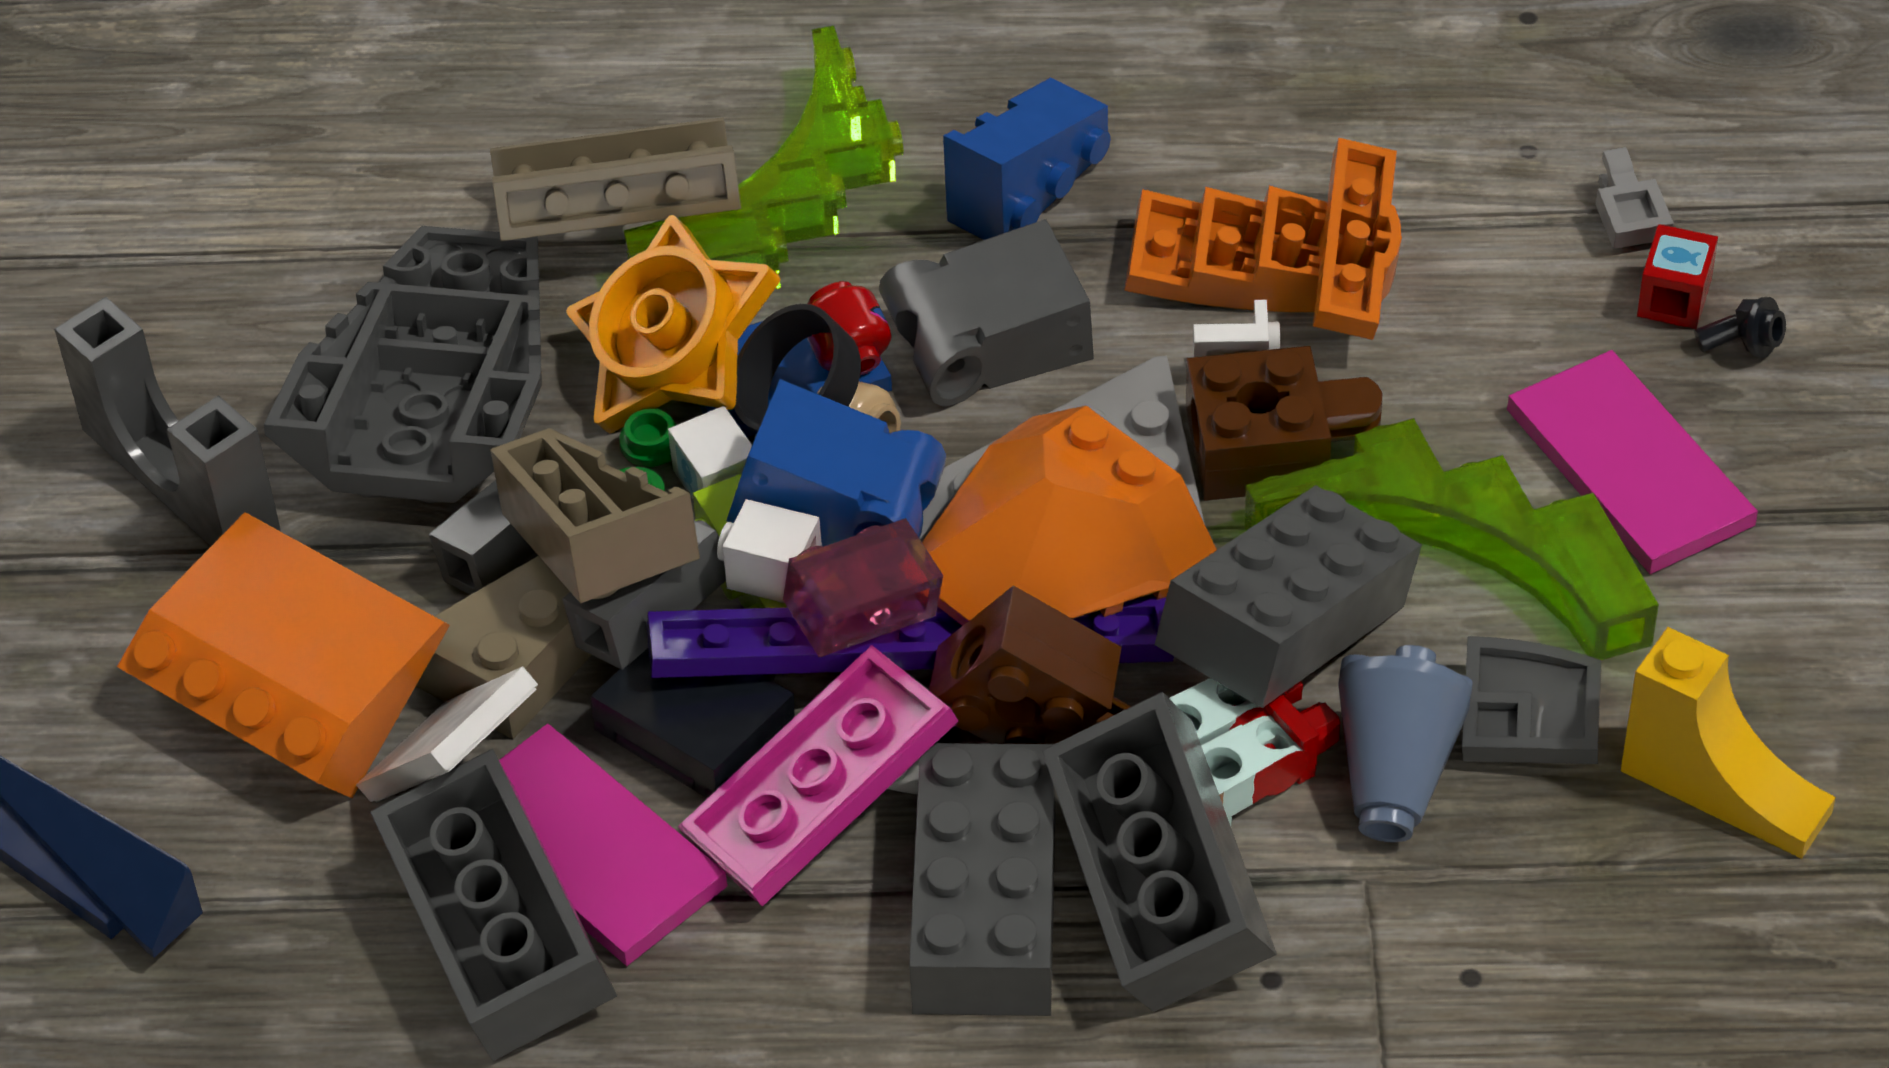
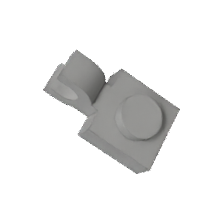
M1626 147L1603 151L1602 160L1607 173L1599 175L1598 183L1600 188L1597 191L1595 205L1612 248L1616 249L1653 242L1658 224L1671 227L1674 225L1656 179L1638 182Z

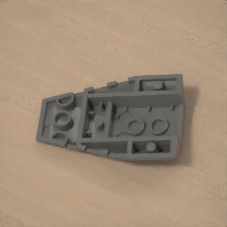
M421 226L383 265L384 276L378 283L367 282L356 293L357 305L347 315L337 313L325 326L326 337L319 344L309 342L298 354L264 423L265 435L332 492L352 493L363 497L384 496L417 499L425 503L457 502L494 472L490 449L521 438L542 386L538 236L501 241L500 232Z

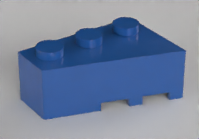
M1050 77L1008 100L1007 109L1009 110L996 117L986 112L976 117L975 129L965 134L952 130L943 135L947 221L983 240L1037 222L1040 214L1057 198H1063L1072 188L1074 181L1091 164L1099 163L1107 153L1111 141V136L1108 132V105Z

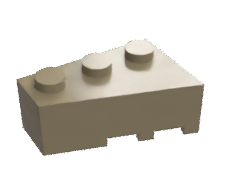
M550 428L490 449L502 514L580 604L591 599L606 598L614 594L618 589L700 559L689 492L676 486L668 490V493L648 484L646 472L633 466L627 469L625 473L606 464L603 452Z
M537 556L436 614V618L450 626L416 687L445 702L523 666L537 682L538 685L535 687L537 690L495 728L496 731L514 739L591 656V654L576 647L562 598L570 593V591L545 562Z

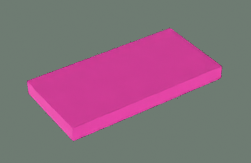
M1613 350L1508 395L1507 411L1649 574L1655 573L1756 525L1757 509Z
M871 645L691 813L678 828L688 841L723 869L728 877L763 907L958 722V719L949 706Z
M547 723L499 760L512 782L585 931L624 965L628 966L728 887L726 872L550 724Z

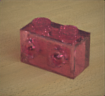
M905 518L882 527H868L856 536L824 547L813 546L802 551L798 556L789 558L783 601L820 658L935 617L943 574Z

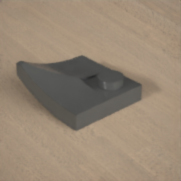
M1467 637L1466 676L1473 681L1470 709L1463 723V761L1598 764L1601 660L1541 643L1494 637Z

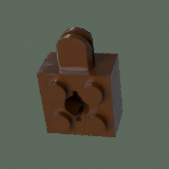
M1311 346L1187 358L1186 413L1204 501L1306 491L1315 485L1322 489L1329 488L1331 442L1373 438L1381 427L1383 393L1378 384L1368 377L1318 381ZM1264 410V413H1251V412H1250V411Z
M1014 585L938 645L929 691L951 708L958 719V722L955 724L956 727L967 730L990 744H1056L1131 707L1113 697L1122 647Z

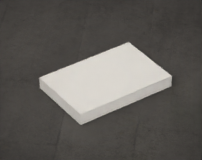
M522 666L445 701L363 777L356 786L370 802H378L448 773L537 690L535 688L538 685L537 682Z

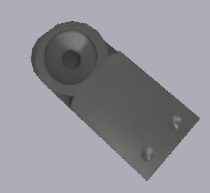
M1047 219L943 254L939 263L929 260H911L899 263L889 269L880 279L879 292L899 333L914 348L913 361L932 401L940 406H953L965 401L976 393L984 383L988 387L994 388L1094 359L1090 300Z

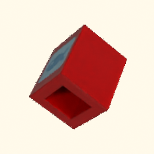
M1658 224L1642 274L1637 317L1697 329L1712 281L1719 236Z

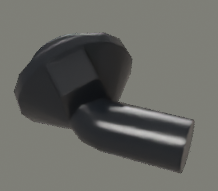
M1771 297L1743 299L1736 309V314L1694 330V334L1702 352L1741 338L1746 351L1756 358H1766L1773 352L1775 347L1780 346L1786 332V319L1784 313L1779 311L1777 302Z

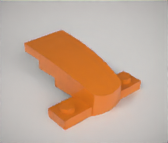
M1338 138L1333 152L1327 202L1270 185L1264 202L1205 187L1201 203L1142 189L1137 206L1124 291L1199 305L1254 310V300H1267V311L1314 312L1313 327L1373 340L1379 325L1381 302L1389 294L1395 278L1402 240L1400 219L1395 206L1391 205L1397 151Z

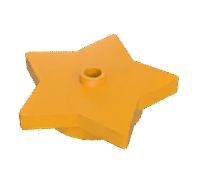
M669 215L647 250L638 253L619 266L606 280L600 291L570 305L566 310L569 318L591 343L592 350L600 362L594 422L610 434L624 427L626 420L633 413L643 409H656L670 400L715 408L725 406L727 410H732L736 404L738 339L781 280L780 276L766 264L710 260L688 227L676 216Z

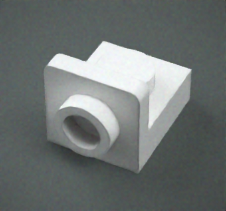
M1254 300L1253 323L1194 324L1193 357L1280 349V323L1268 322L1267 300Z

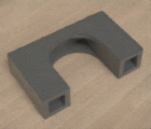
M107 297L102 298L54 329L82 430L205 542L212 546L244 512L281 531L257 428L219 395L179 421L169 407L157 383L143 329Z
M496 480L429 533L444 582L470 595L538 556L502 514ZM694 520L700 559L618 589L614 594L606 598L591 599L581 604L571 592L562 598L576 647L623 670L648 648V611L693 610L726 581L724 561L719 560L717 556L719 536L716 530L704 521Z

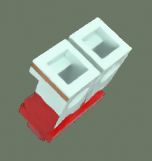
M1212 678L1169 698L1194 724L1230 826L1233 815L1265 796L1277 795L1287 790L1295 782L1300 785L1314 777L1317 755L1323 753L1339 741L1341 722L1339 716L1326 702H1318L1301 712L1292 705L1302 699L1303 683L1301 681L1263 708Z

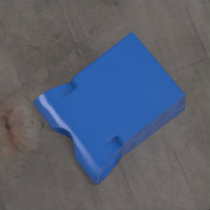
M780 379L748 454L726 521L735 522L746 499L817 516L820 519L822 553L837 558L846 552L851 560L865 572L878 577L893 578L902 574L906 564L910 563L922 533L923 511L935 496L945 468L946 453L942 444L929 434L916 430H900L889 433L888 425L885 421Z

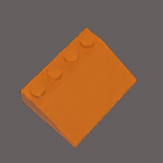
M244 512L149 609L117 667L316 783L353 799L358 790L356 784L367 774L450 625Z

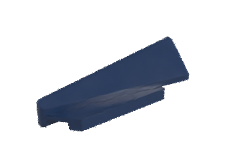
M0 756V861L108 938L113 939L122 929H125L154 958L203 914L191 870L184 862Z

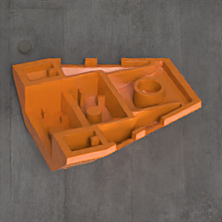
M1085 405L1033 416L990 444L914 553L911 562L904 567L902 579L962 626L1013 585L1072 619L1098 610L1106 617L1121 612L1126 601L1153 593L1157 600L1167 597L1172 579L1217 549L1181 474Z

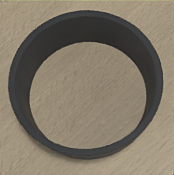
M795 304L782 308L761 322L744 343L737 357V394L734 409L741 421L748 427L759 430L768 408L770 384L783 358L799 342L819 333H832L834 352L828 377L818 395L845 406L850 405L860 379L861 359L859 349L853 338L824 310L810 304Z

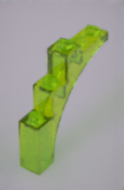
M834 25L812 29L815 67L812 93L798 125L778 152L748 179L738 184L741 209L678 217L691 231L710 260L766 264L780 276L779 264L789 261L787 243L839 234L837 210L847 208L845 190L896 181L895 156L904 154L899 123L897 120L888 122L881 99L867 101L863 86L853 87L852 82L856 81L857 77L851 47L841 48ZM665 220L624 230L627 260L647 250ZM780 282L775 289L781 288Z
M1414 418L1391 425H1380L1369 431L1355 434L1353 456L1328 460L1317 466L1281 476H1270L1262 481L1246 485L1244 524L1246 531L1316 485L1323 490L1339 494L1348 504L1375 519L1393 524L1400 533L1420 544L1450 551L1496 571L1542 603L1569 629L1587 656L1602 661L1653 646L1659 604L1594 493L1568 500H1556L1547 506L1533 509L1503 455L1479 462H1468L1458 468L1443 471Z

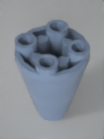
M1404 645L1397 648L1395 655L1387 656L1348 655L1341 661L1338 682L1339 700L1354 814L1360 819L1359 831L1363 835L1378 841L1403 842L1413 836V828L1422 821L1470 709L1473 681L1467 676L1458 674L1441 664L1435 663V652L1422 646Z

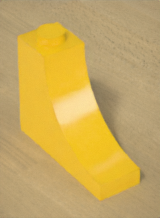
M1667 627L1635 671L1621 772L1802 859L1831 816L1836 797L1816 787L1790 769L1755 734L1744 718L1732 692L1728 671L1729 655Z

